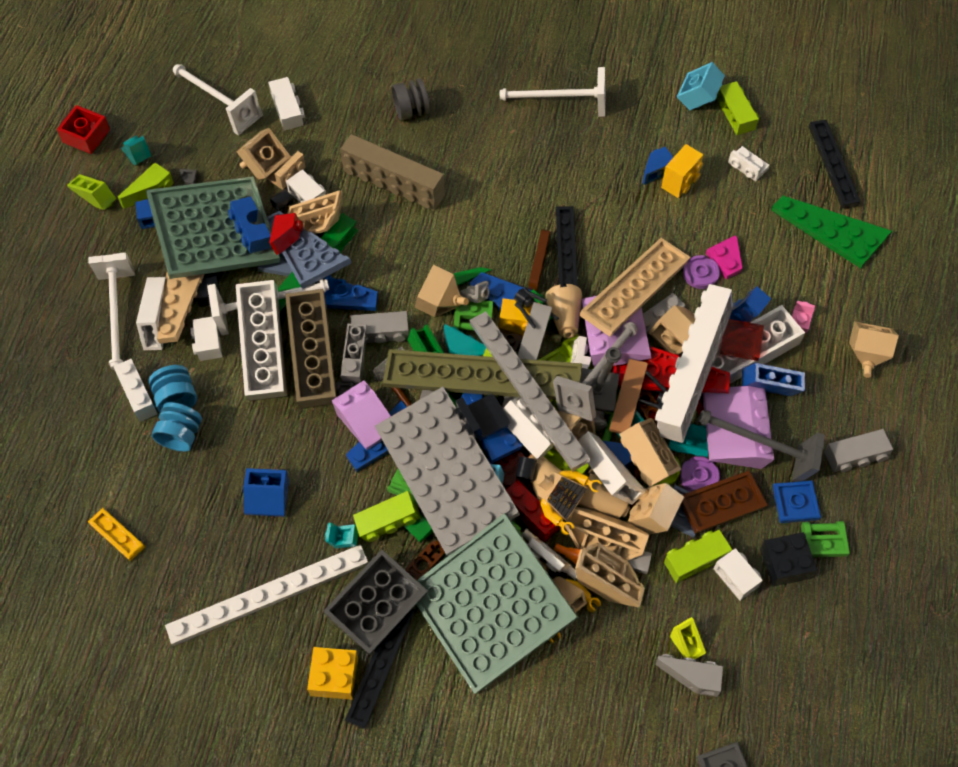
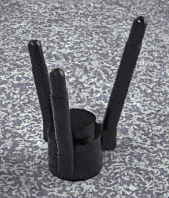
M522 288L515 294V306L520 309L529 324L535 329L536 325L523 307L529 308L534 302L538 303L534 298L547 303V299L529 291L527 288ZM551 312L550 316L555 320H559V317Z
M646 371L645 374L663 392L653 390L659 395L656 400L659 404L639 398L638 402L656 409H662L664 404L662 403V398L665 391L668 392V390L649 371Z

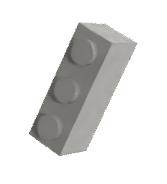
M407 311L351 315V324L367 325L366 343L402 342L409 337Z
M884 429L829 443L824 453L834 473L837 471L846 472L856 466L865 467L874 461L883 462L889 458L893 448Z

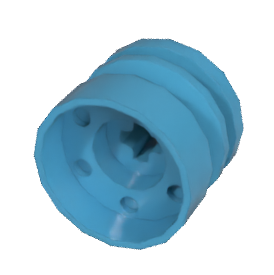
M170 365L158 369L150 376L149 384L154 395L156 407L160 413L162 412L163 405L168 402L183 404L190 408L196 404L198 398L186 367Z
M165 403L158 417L160 421L156 422L151 434L152 439L172 450L190 451L195 439L194 433H197L202 416L194 409L183 404Z

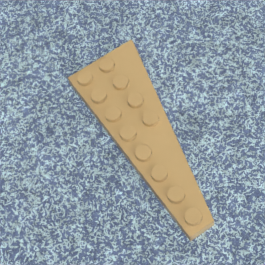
M167 272L157 334L159 344L177 342L185 325V317L192 309L191 303L198 294L197 289L199 284L202 283L204 274L169 279Z

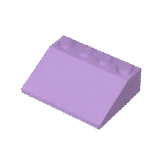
M596 296L582 299L583 308ZM642 308L628 319L611 337L585 320L590 355L594 368L603 358L607 349L624 332L623 326L629 322L637 326V333L633 337L629 336L619 349L621 351V359L614 363L613 366L626 364L629 359L641 361L651 358Z
M752 386L730 387L729 394L703 393L704 411H710L711 416L771 439L765 389ZM708 423L706 425L709 461L762 469L774 460L773 448Z

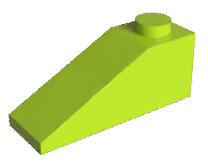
M157 163L151 165L118 196L122 208L126 209L136 205L135 202L148 200L147 190L171 187L174 184L171 173Z
M81 174L67 184L69 189L94 207L102 210L109 208L112 202L116 200V197L105 182Z

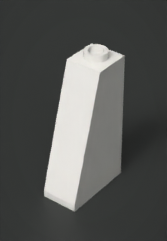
M147 277L136 321L143 350L163 349V343L159 344L157 334L166 277Z
M588 431L580 437L578 442L590 457L588 464L610 494L633 505L646 491L644 487L599 436Z

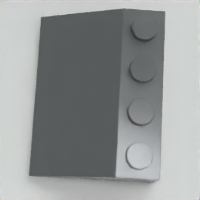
M381 549L323 612L342 632L370 655L422 599L428 590Z

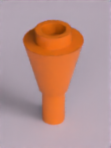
M557 543L554 551L565 555L566 558L576 565L581 549L567 548Z

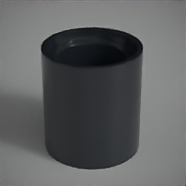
M286 189L270 198V202L276 211H281L294 202Z
M520 457L515 477L523 481H533L537 460Z

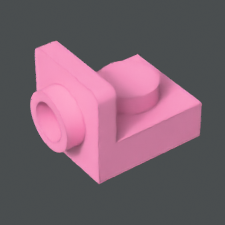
M797 301L793 309L792 318L807 333L815 305Z

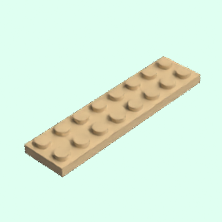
M660 238L585 306L579 316L611 337L688 263L691 257L663 238Z

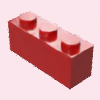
M519 480L506 489V492L520 513L517 517L540 540L545 543L559 530V526H556L544 516L540 505L541 502Z

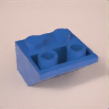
M246 468L243 486L244 515L285 517L289 477L286 470Z

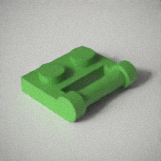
M469 301L467 305L458 306L455 308L454 327L458 330H474L470 323L460 322V319H472L485 311L492 319L493 301H482L479 303Z
M844 521L821 524L802 522L801 530L806 536L813 557H844L850 554ZM836 531L838 534L812 535L811 532Z

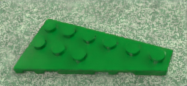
M783 195L771 209V211L860 269L892 232V230Z

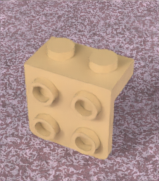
M297 151L265 179L283 190L287 186L286 180L306 168L303 154Z

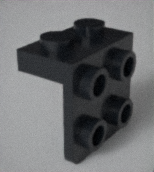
M493 394L469 405L466 404L463 397L456 400V415L459 420H464V428L469 436L473 435L476 442L510 426V420Z

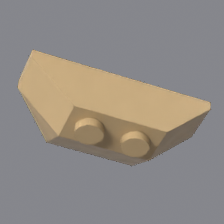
M339 190L289 206L288 214L296 213L298 219L302 221L304 229L308 232L318 234L328 231L339 220L342 207V191Z
M575 507L566 521L571 522L574 525V529L569 525H565L578 549L600 543L626 561L643 555L649 538V534L630 523L595 510Z
M595 543L580 550L575 567L578 583L609 602L640 607L645 588L639 582L635 571L628 561L600 543Z

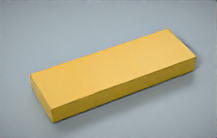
M104 508L88 521L98 533L129 561L145 548L141 541Z

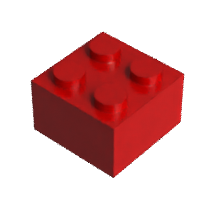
M75 105L57 128L62 143L89 154L94 152L110 131L105 116Z

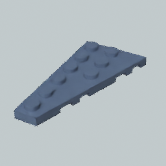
M281 211L267 217L271 232L275 215L284 214ZM304 227L300 232L299 239L282 252L302 289L352 263L349 257L342 255L339 250L333 249L327 242L312 232L306 231Z

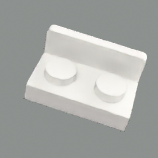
M743 146L737 151L733 150L728 161L734 168H737L755 182L770 166Z

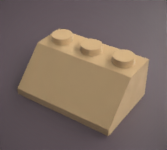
M652 418L641 421L619 434L622 445L630 452L633 464L639 468L642 480L649 487L682 470L665 439L660 437L659 429H657Z

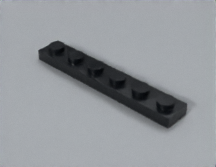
M827 120L810 122L808 127L841 208L859 206L861 201Z
M556 206L560 287H567L566 284L578 286L574 206Z
M411 609L375 648L345 718L346 723L366 730L413 618L415 609Z

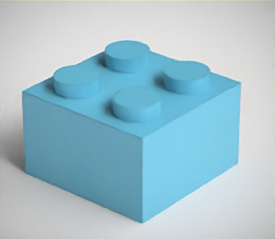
M713 62L687 73L677 98L689 111L699 108L706 103H711L717 98V93L722 86L725 75Z

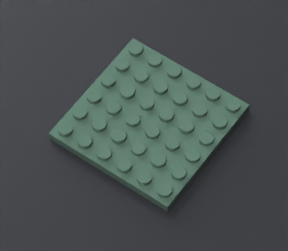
M254 176L147 190V198L169 279L280 263V257L275 254L272 247L249 253L247 247H244L242 244L240 233L238 234L235 230L234 221L230 220L228 215L230 201L251 196L258 209L257 222L251 224L265 223L271 235V229Z
M505 513L476 534L472 540L416 580L428 590L416 605L474 694H478L579 618Z

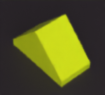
M692 617L673 628L670 638L684 658L697 659L706 653Z

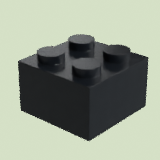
M804 532L764 540L760 551L772 587L813 578L817 568Z

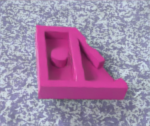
M736 235L706 250V255L710 260L716 261L720 273L726 280L741 273L742 263Z

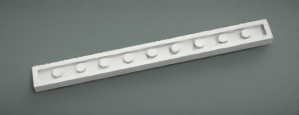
M358 545L166 624L165 627L172 646H175L363 568L368 564L361 545Z

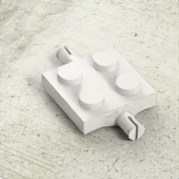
M528 529L523 532L522 537L529 541L528 545L532 548L531 550L536 557L546 559L548 561L546 565L554 572L567 573L574 580H577L576 570L571 564L542 540H539L537 536H534Z

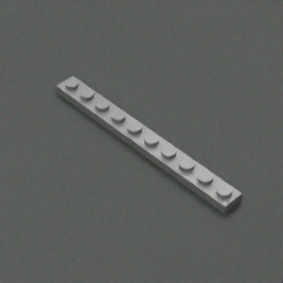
M485 311L470 319V325L572 472L589 463L590 457L488 313Z

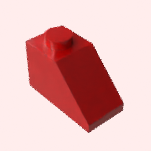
M296 213L275 215L269 243L276 255L281 254L300 237L303 224L298 219Z

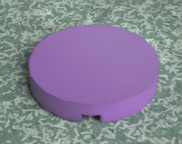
M704 255L691 257L683 268L685 281L697 289H707L709 284L715 285L720 274L716 261L710 260Z
M692 457L682 465L680 481L687 491L697 490L719 481L720 473L718 467L713 464V461H709L708 458Z

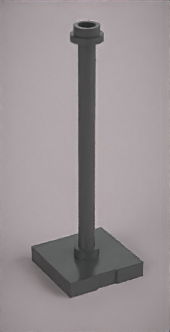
M610 347L605 353L607 360L601 373L590 386L593 388L595 410L614 413L619 374L610 373L614 363L621 359V351L616 347ZM582 368L581 383L591 373L592 369Z
M703 410L699 415L698 421L702 425L712 424L796 457L792 477L794 482L804 481L820 471L825 439L824 434L816 433L795 449L713 417L708 410Z

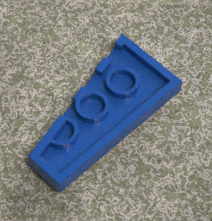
M464 393L461 398L463 397L466 404L469 405L485 396L483 394ZM508 428L481 440L482 448L486 450L490 464L521 450L523 444Z

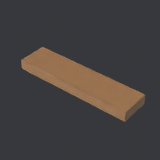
M629 359L609 428L611 432L620 434L632 426L648 363Z

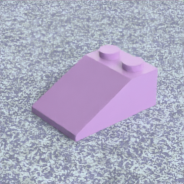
M365 381L332 400L337 416L366 450L382 441L375 425L391 416Z

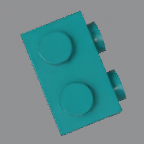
M690 424L683 443L669 439L670 450L708 457L706 427Z

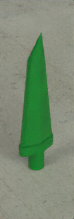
M478 267L452 274H454L456 284L459 286L474 279L481 272L486 273L492 269Z

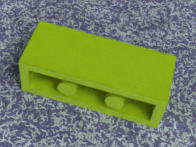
M737 81L722 85L719 88L716 99L736 135L756 130L759 117L754 112L750 100H747L743 88L739 86Z
M406 491L354 514L353 517L359 536L366 542H373L386 533L396 532L398 528L404 525L414 524L416 520L421 518L414 496L409 491Z
M720 529L715 532L708 531L702 535L701 539L697 541L695 539L690 540L684 545L685 547L679 550L677 548L670 550L666 555L664 564L677 584L715 565L718 560L730 553L732 549Z

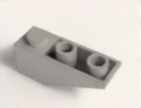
M347 324L340 375L342 382L355 383L356 386L363 380L367 325Z
M669 654L658 656L655 665L694 693L718 697L720 694L723 666H718L716 662L712 661L696 662L693 658L676 659L673 655Z

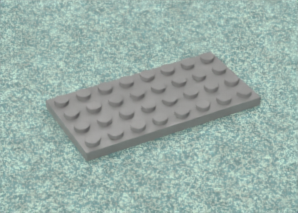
M441 387L375 425V428L443 550L449 556L472 540L476 534L504 513L508 515L510 520L519 516L520 513L473 435L469 436L464 428V420H459L455 412V405L444 387Z

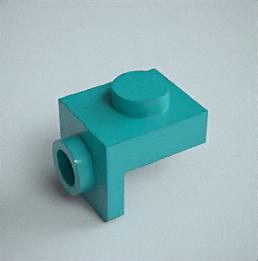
M333 523L327 524L325 541L336 549L357 546L358 530L355 524L336 526Z

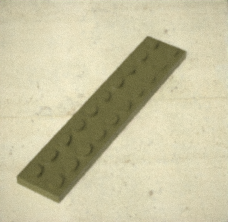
M392 349L388 351L383 379L384 387L431 391L444 387L446 392L520 397L493 357ZM520 359L549 400H556L553 384L556 376L581 383L582 363Z

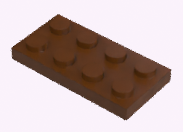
M750 470L683 494L684 498L680 504L695 535L762 510L768 506Z

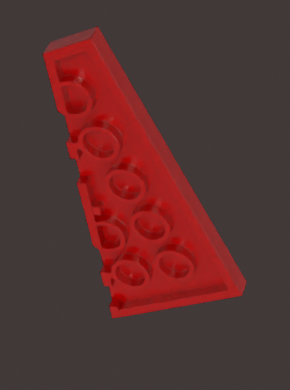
M651 346L649 348L651 358L641 361L648 363L647 371L669 390V380L672 374L675 375V365L679 355ZM628 363L613 367V373L619 374L617 389H621ZM711 366L702 392L729 394L730 372ZM645 375L641 390L662 391Z

